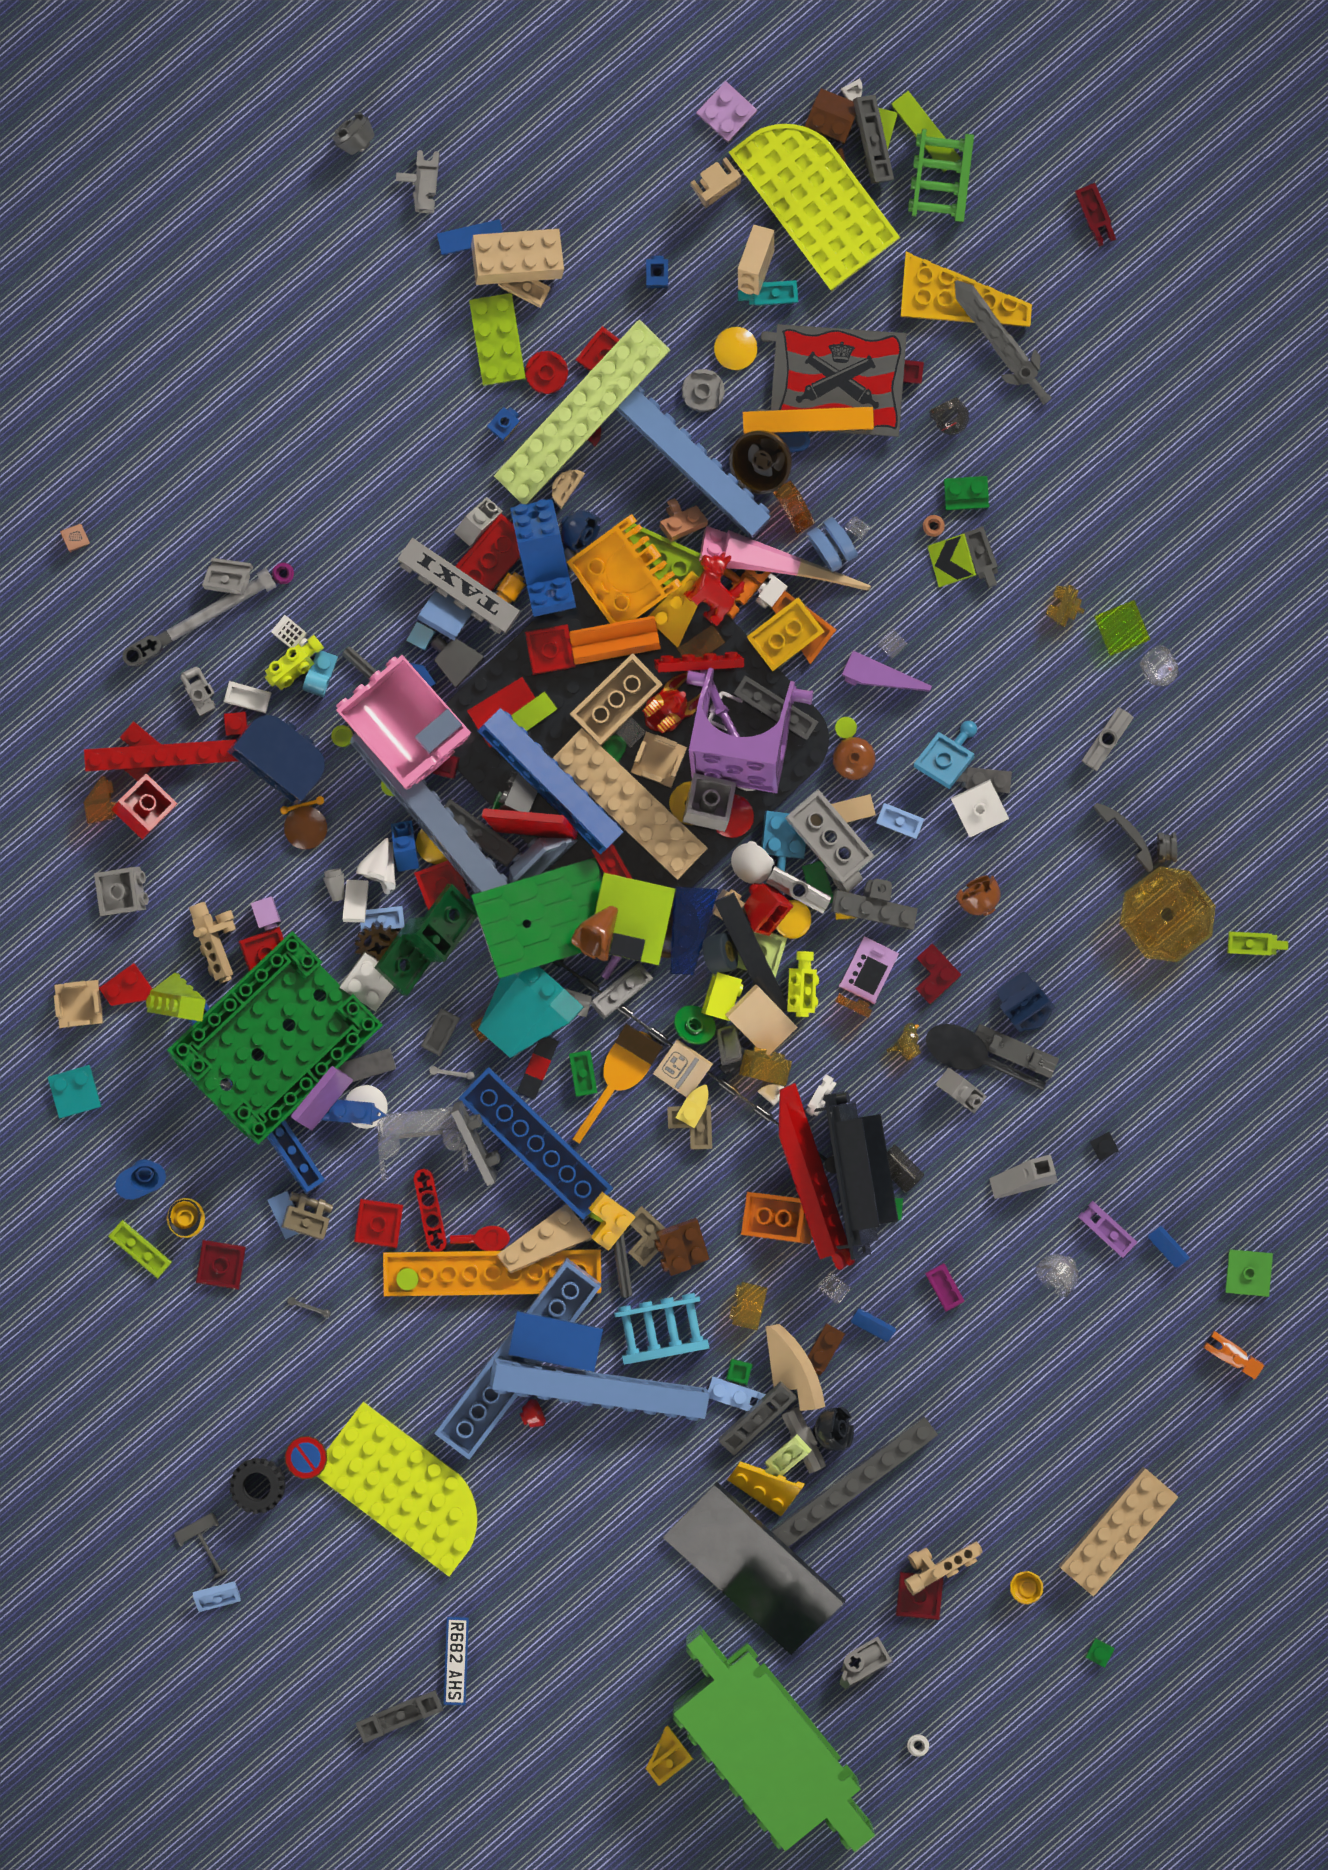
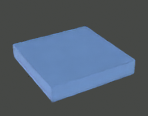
M434 591L417 619L450 639L455 640L473 611L467 607L462 610L453 603L455 599L449 595L445 598Z

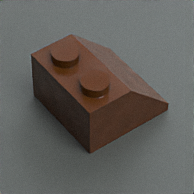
M821 88L805 127L816 131L823 137L845 145L856 118L854 102Z

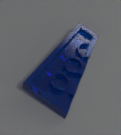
M675 887L670 974L694 975L719 889Z

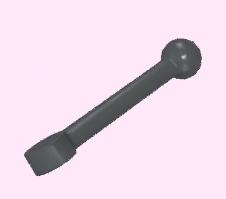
M290 1297L287 1300V1303L291 1306L297 1305L322 1314L325 1318L331 1315L328 1309L321 1310L296 1301L294 1297Z

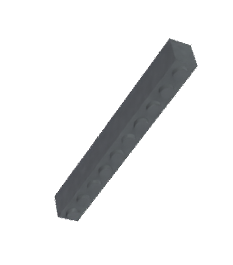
M925 1416L921 1417L770 1531L789 1547L938 1434Z

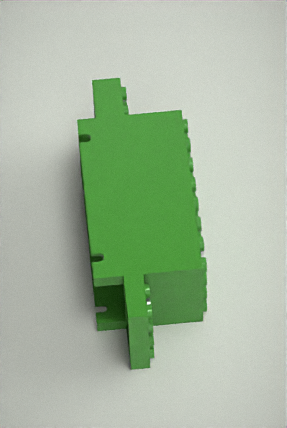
M700 1625L686 1636V1652L693 1661L699 1660L701 1664L700 1669L706 1677L673 1703V1720L680 1729L685 1727L688 1739L694 1746L697 1744L700 1746L701 1754L708 1763L711 1761L714 1763L715 1772L722 1780H728L731 1792L736 1797L741 1796L744 1803L743 1806L750 1815L755 1813L758 1825L764 1832L767 1830L770 1832L771 1841L778 1849L782 1847L787 1851L823 1820H826V1824L833 1832H839L840 1841L847 1850L852 1848L855 1852L873 1838L875 1833L872 1822L851 1798L861 1790L857 1776L847 1764L843 1767L838 1762L841 1758L840 1755L765 1663L758 1664L755 1660L758 1655L748 1642L727 1659Z

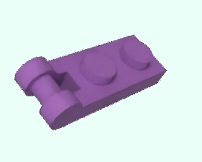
M1091 1201L1088 1205L1089 1208L1084 1213L1081 1212L1078 1218L1117 1254L1124 1258L1136 1245L1137 1241L1095 1202ZM1095 1213L1100 1216L1096 1223L1091 1220Z

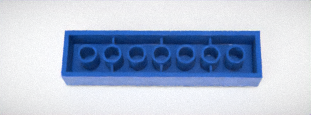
M490 1067L458 1098L475 1115L480 1114L483 1123L583 1220L591 1213L588 1208L600 1193L603 1192L608 1195L614 1189Z

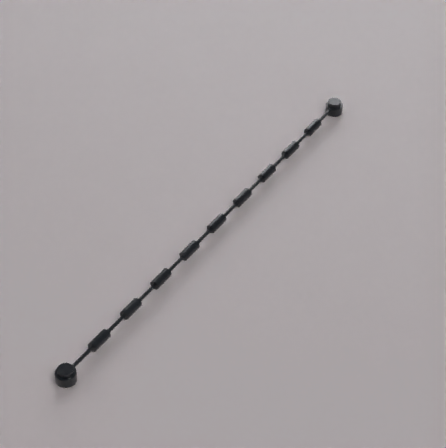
M563 959L552 962L557 967L562 966L580 979L578 982L591 992L602 993L598 989L599 986L583 975L581 977L563 964ZM622 1004L616 1009L629 1019L631 1017L649 1030L648 1034L663 1045L666 1043L670 1047L673 1046L668 1041L669 1038L655 1027L651 1029L632 1015L634 1012ZM710 1071L707 1072L708 1075L719 1082L718 1086L733 1097L737 1095L753 1107V1111L767 1122L772 1121L779 1126V1122L772 1118L774 1115L759 1104L756 1106L737 1092L739 1089L724 1078L720 1080ZM819 1153L820 1158L825 1160L824 1167L826 1171L832 1174L836 1173L834 1156L826 1158Z

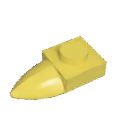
M707 1085L696 1088L688 1095L675 1118L695 1128L708 1102Z

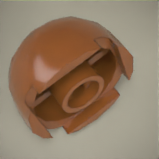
M849 737L842 740L836 746L833 753V765L836 771L843 778L849 780H860L866 777L873 770L876 762L875 751L872 745L859 737Z
M984 875L966 884L969 888L964 892L960 889L956 895V899L964 911L977 916H987L993 913L1001 898L999 885L992 875L991 878L988 875Z

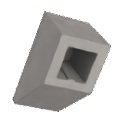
M486 497L464 517L454 533L471 546L503 511Z
M949 1067L935 1084L972 1113L977 1111L987 1097Z

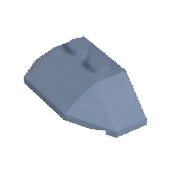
M556 837L534 838L527 845L529 849L524 854L522 852L519 853L512 860L514 864L509 869V882H516L547 872L578 840Z

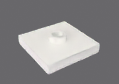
M987 780L951 798L969 837L1009 819L991 780Z

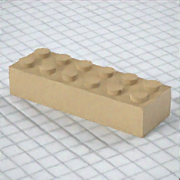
M1142 1467L1058 1566L1094 1597L1176 1501L1178 1496L1146 1468Z

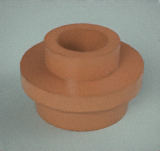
M930 515L923 522V530L928 536L936 537L944 531V521L937 515ZM935 522L938 528L936 530L930 529V523Z

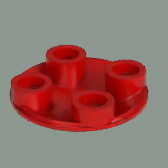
M734 794L725 832L716 831L722 836L729 838L745 834L751 828L754 820L751 804L744 797Z

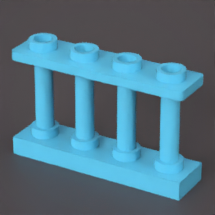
M695 1293L682 1295V1299L674 1301L673 1297L660 1299L661 1303L652 1305V1301L639 1303V1308L631 1309L630 1305L618 1307V1312H614V1316L622 1317L628 1348L626 1354L622 1355L624 1365L709 1349L708 1339H703V1336H700L694 1302L700 1301V1296L695 1297ZM686 1304L692 1335L688 1343H682L679 1340L673 1306ZM664 1308L671 1342H669V1346L661 1348L660 1344L657 1343L651 1311ZM643 1312L649 1346H647L648 1350L639 1352V1348H636L630 1315Z

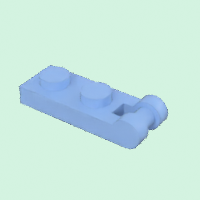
M712 1376L708 1388L710 1399L745 1411H749L753 1407L750 1405L752 1397L757 1398L758 1402L766 1395L765 1393Z

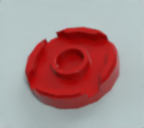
M541 351L529 359L526 364L525 375L528 384L533 390L541 394H552L559 391L565 385L568 378V368L561 355L553 351Z

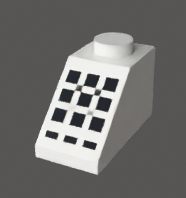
M286 615L282 617L271 631L289 648L295 647L297 644L302 647L307 643L306 637L308 634Z

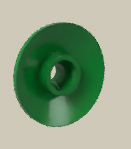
M693 1005L685 1006L676 1013L674 1026L678 1035L685 1041L696 1045L705 1044L715 1034V1021L712 1016L701 1013V1007Z

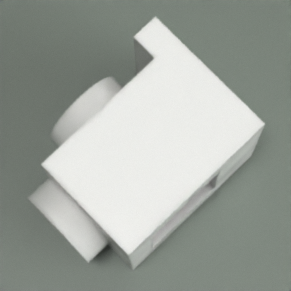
M770 573L767 578L770 580L769 583L764 581L757 591L760 594L755 600L765 609L767 606L772 609L773 605L788 587Z

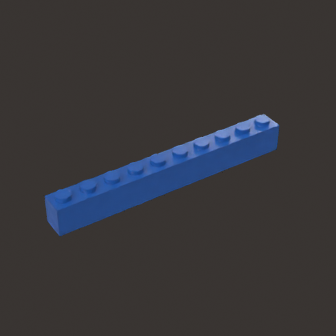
M206 1002L204 1014L210 1009ZM188 1019L192 1026L197 1022L196 1020ZM284 1120L267 1138L306 1194L323 1183L325 1179Z

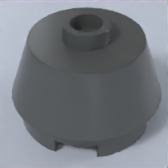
M361 112L355 113L356 119L344 121L334 131L336 135L331 137L335 141V146L350 155L367 149L370 146V141L375 136L369 118L365 117Z

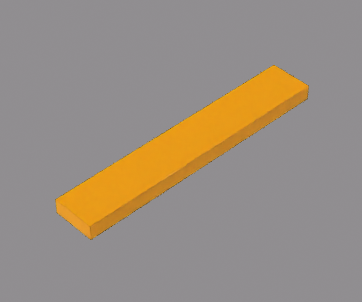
M873 407L743 412V434L756 430L772 433L874 429Z

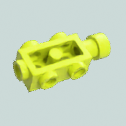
M315 635L307 639L308 642L302 647L297 644L295 647L289 648L283 657L269 665V668L265 670L267 673L265 679L272 687L276 685L280 690L289 687L296 678L308 672L311 666L315 664L310 657L324 649ZM279 666V669L274 671L275 667Z
M797 951L798 969L789 968L787 1012H796V1017H809V1013H815V1008L818 1005L816 986L819 984V977L816 975L817 970L811 969V961H814V952Z

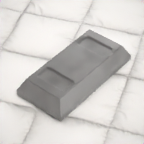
M732 1024L716 1030L721 1064L728 1065L742 1060L738 1028Z

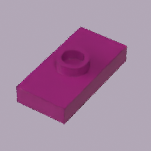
M944 1263L925 1273L945 1312L965 1302Z

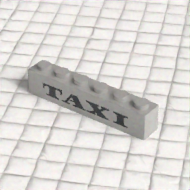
M414 538L410 540L398 558L402 569L408 573L412 571L419 575L418 580L427 586L430 583L436 586L437 589L435 591L445 598L449 595L455 599L453 603L462 610L467 607L473 611L471 616L480 622L486 620L491 624L489 628L498 634L501 632L507 634L521 613L520 610Z

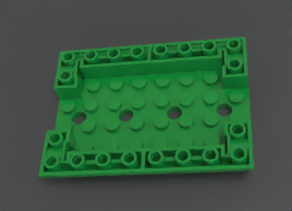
M293 931L203 1015L202 1021H197L167 1049V1052L179 1069L241 1133L257 1145L302 1103L331 1066L338 1069L383 1026L354 994L350 996L340 988L335 979L321 966L322 961ZM316 990H321L325 993L324 1001L319 1002L314 999V992ZM284 1020L293 1021L294 1029L292 1031H286L283 1028ZM255 1049L261 1050L263 1052V1059L255 1061L251 1056L252 1051ZM221 1080H230L232 1083L231 1090H223L220 1086Z

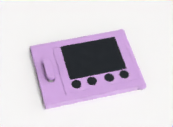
M864 936L839 987L875 1004L899 953Z

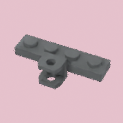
M876 878L866 882L863 896L838 890L834 891L831 912L914 930L918 908L888 902L891 898L892 884L890 881Z

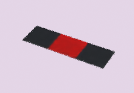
M544 1037L537 1042L517 1091L518 1093L536 1099L559 1041Z

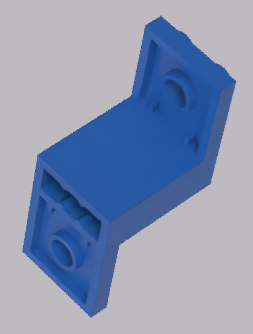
M542 499L534 503L519 504L516 507H511L510 510L533 617L576 608L553 499Z

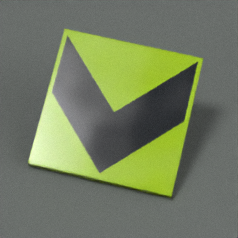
M965 534L927 546L939 587L976 576Z

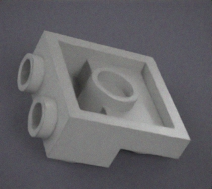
M140 867L94 873L100 916L146 910V905L149 902L148 895L143 890L146 876Z

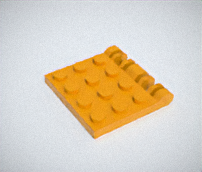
M632 514L567 561V564L610 624L637 619L682 586L677 578L663 587L662 584L675 576L673 571L665 574L660 580L654 574L667 565L665 560L652 569L649 567L651 563L661 557L654 544L649 545L639 553L637 549L650 540L648 536L642 537L635 544L629 539L640 532L642 529L640 524L629 532H624V530L637 522Z

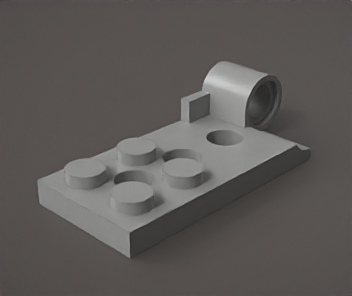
M819 790L816 791L786 816L785 819L827 867L825 870L832 877L836 887L840 891L848 893L863 881L858 870L870 861L874 855ZM811 816H819L821 818V825L814 826L810 821ZM825 832H832L835 835V841L832 843L827 842L824 837ZM839 849H847L849 858L842 859L838 854Z

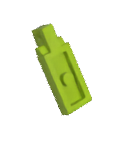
M1228 932L1227 953L1271 956L1276 955L1277 950H1288V941H1277V935Z

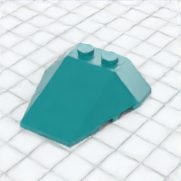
M538 966L500 979L478 1030L511 1058L534 1045L540 1039L551 1035L557 1029L570 1024L584 1006Z

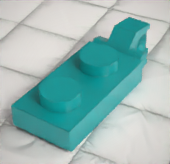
M797 280L763 282L759 295L746 294L740 290L737 292L738 301H749V305L755 306L798 303Z

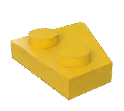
M668 1725L664 1728V1732L646 1766V1770L658 1786L662 1785L694 1759Z

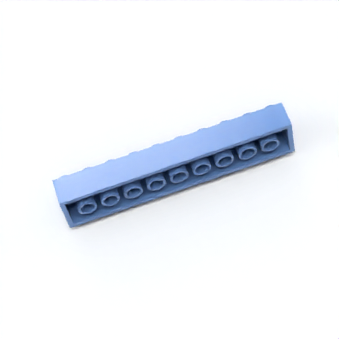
M638 385L616 410L750 539H753L770 521V511L762 503L758 505L754 501V495L747 488L742 490L738 486L739 481L731 473L726 475L722 471V464L715 458L711 460L707 456V450L700 443L695 445L691 441L692 436L683 427L681 429L675 426V419L668 413L664 415L660 411V405L653 398L648 400L644 396L645 391Z
M566 1258L525 1313L575 1322L600 1289L601 1283L570 1259ZM513 1329L435 1430V1435L469 1460L518 1396L515 1392L499 1394L491 1388L489 1383L494 1358L538 1365L543 1364L542 1361L508 1355Z

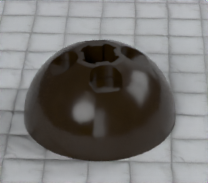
M756 430L742 435L735 441L729 455V466L732 475L743 488H747L750 492L756 494H768L782 487L789 478L792 469V457L787 444L779 436L769 431Z

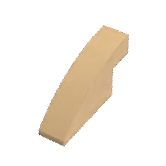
M780 1324L766 1326L773 1387L781 1381L789 1390L797 1389L800 1411L816 1410L825 1407L818 1376L803 1348Z

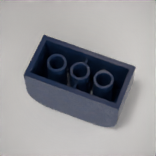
M272 715L261 716L244 729L227 752L287 800L297 805L303 801L322 776L325 768L323 755L313 745L314 741L305 734L302 736L295 731L297 728L291 722H284Z

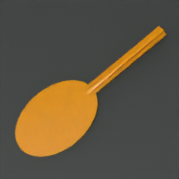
M639 1031L651 1039V1037L647 1033ZM615 1043L604 1063V1079L608 1086L573 1137V1140L580 1144L613 1092L635 1086L644 1078L651 1065Z

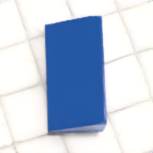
M1158 1225L1148 1234L1151 1242L1174 1267H1178L1190 1259L1187 1253L1162 1226Z
M857 1308L851 1318V1323L886 1342L891 1339L896 1331L894 1326L861 1308Z

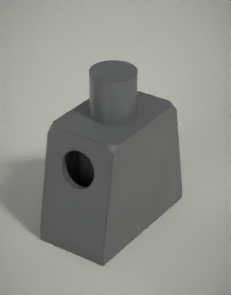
M438 636L431 644L439 652L434 661L456 689L484 660L480 653L458 639L451 640L448 644L443 638Z

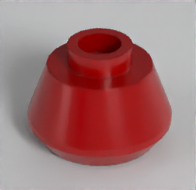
M530 1399L522 1407L523 1412L519 1413L524 1425L529 1424L530 1427H543L546 1423L544 1413L538 1401Z

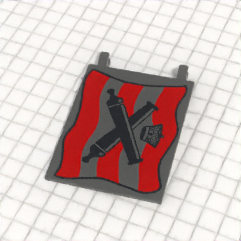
M777 324V333L763 331L761 333V340L763 342H776L771 410L756 409L755 411L873 407L874 429L819 432L899 437L907 333Z

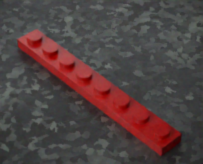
M236 740L84 749L85 772L239 761L227 752Z

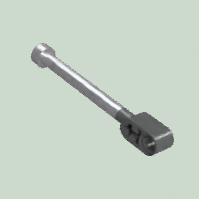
M266 568L257 573L258 578L247 584L244 595L230 593L161 634L146 636L127 647L122 655L124 662L130 667H138L158 656L164 646L263 589H266L268 592L277 587ZM150 641H152L153 643L157 642V644L155 645L156 650L152 651L151 649H148L144 651L147 654V656L144 657V654L139 649V647L141 646L143 649H146L149 647ZM137 651L139 659L134 663L129 662V653Z

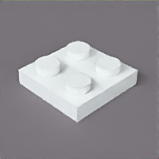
M364 952L344 979L340 988L350 995L354 994L360 1002L376 1012L393 989V986L374 968L379 961Z

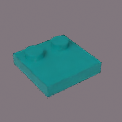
M90 1065L48 1077L59 1119L102 1107Z

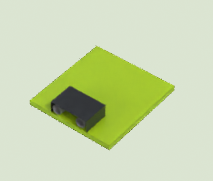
M603 873L595 914L609 906L618 908L609 954L659 965L675 889Z

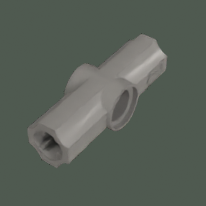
M1118 707L1081 761L1091 769L1098 771L1134 717ZM1108 733L1112 735L1113 743L1111 745L1103 743V734Z
M774 866L766 881L767 884L822 914L832 899L829 895ZM797 884H802L805 887V891L801 896H796L793 893V887Z
M799 1407L792 1408L781 1414L789 1429L791 1439L798 1434L811 1449V1452L803 1458L809 1474L825 1467L826 1464L817 1447V1441L810 1427L807 1426Z

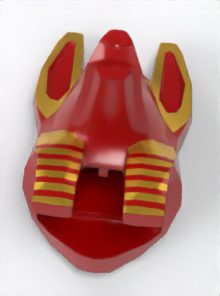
M687 672L670 679L658 694L647 700L646 706L642 711L645 714V723L651 730L662 733L673 731L683 719L697 711L700 694L687 701L686 693L678 690L687 680Z

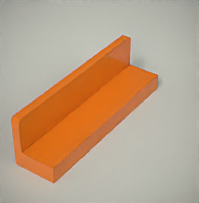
M654 616L569 632L575 665L661 649Z

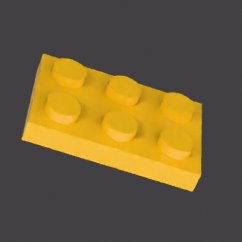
M798 597L749 634L747 638L770 669L774 671L825 631Z

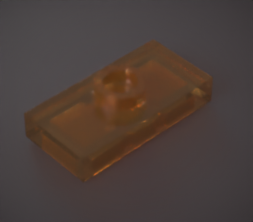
M711 625L677 648L681 656L693 654L695 657H703V654L711 653L725 642L714 625Z

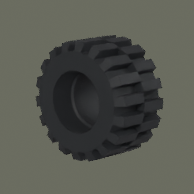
M257 1457L246 1460L237 1467L230 1479L231 1485L229 1489L230 1493H232V1499L236 1501L239 1508H243L248 1513L258 1514L272 1510L284 1495L286 1488L284 1474L282 1475L280 1467H277L275 1462L268 1461L266 1458L260 1459ZM261 1473L269 1479L270 1491L265 1497L258 1499L247 1493L245 1481L249 1475Z

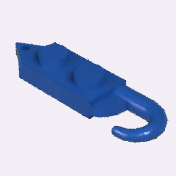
M337 1100L321 1120L373 1125V1122L385 1117L386 1114L378 1109L375 1103Z

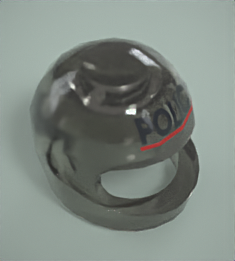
M958 397L929 410L930 418L935 420L937 428L947 435L961 433L969 423V411Z

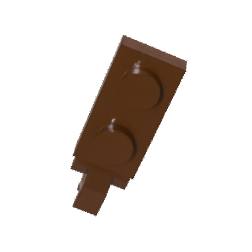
M828 1323L825 1324L808 1354L816 1374L820 1376L825 1371L845 1336V1333Z

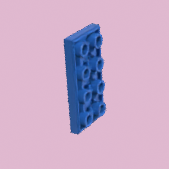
M517 1311L508 1355L594 1372L603 1328Z

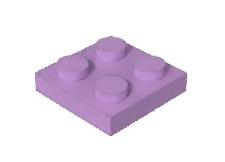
M725 81L696 114L729 143L757 113V109Z

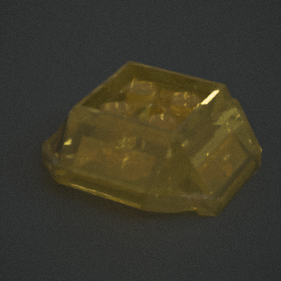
M1159 866L1124 892L1119 924L1145 958L1178 962L1212 937L1216 906L1190 871ZM1164 909L1172 911L1173 916L1170 921H1165L1162 918L1161 913Z

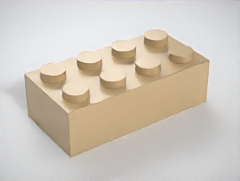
M559 229L473 235L471 248L476 285L562 279L564 264Z
M632 653L570 713V716L602 746L647 700L663 687V684Z

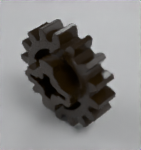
M373 922L371 929L364 926L363 930L365 933H358V937L361 940H355V945L360 946L355 949V953H361L359 959L366 952V954L373 955L379 961L397 937L398 931L391 932V925L384 928L383 922L380 923L379 927H376V924ZM369 935H371L370 942H366V944H364L366 938ZM379 942V945L382 946V949H378V947L375 946V943Z

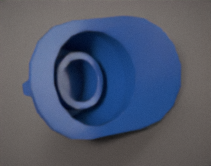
M139 1160L132 1167L119 1174L115 1182L116 1192L124 1199L133 1200L162 1187L166 1179L165 1170L161 1165L151 1160Z

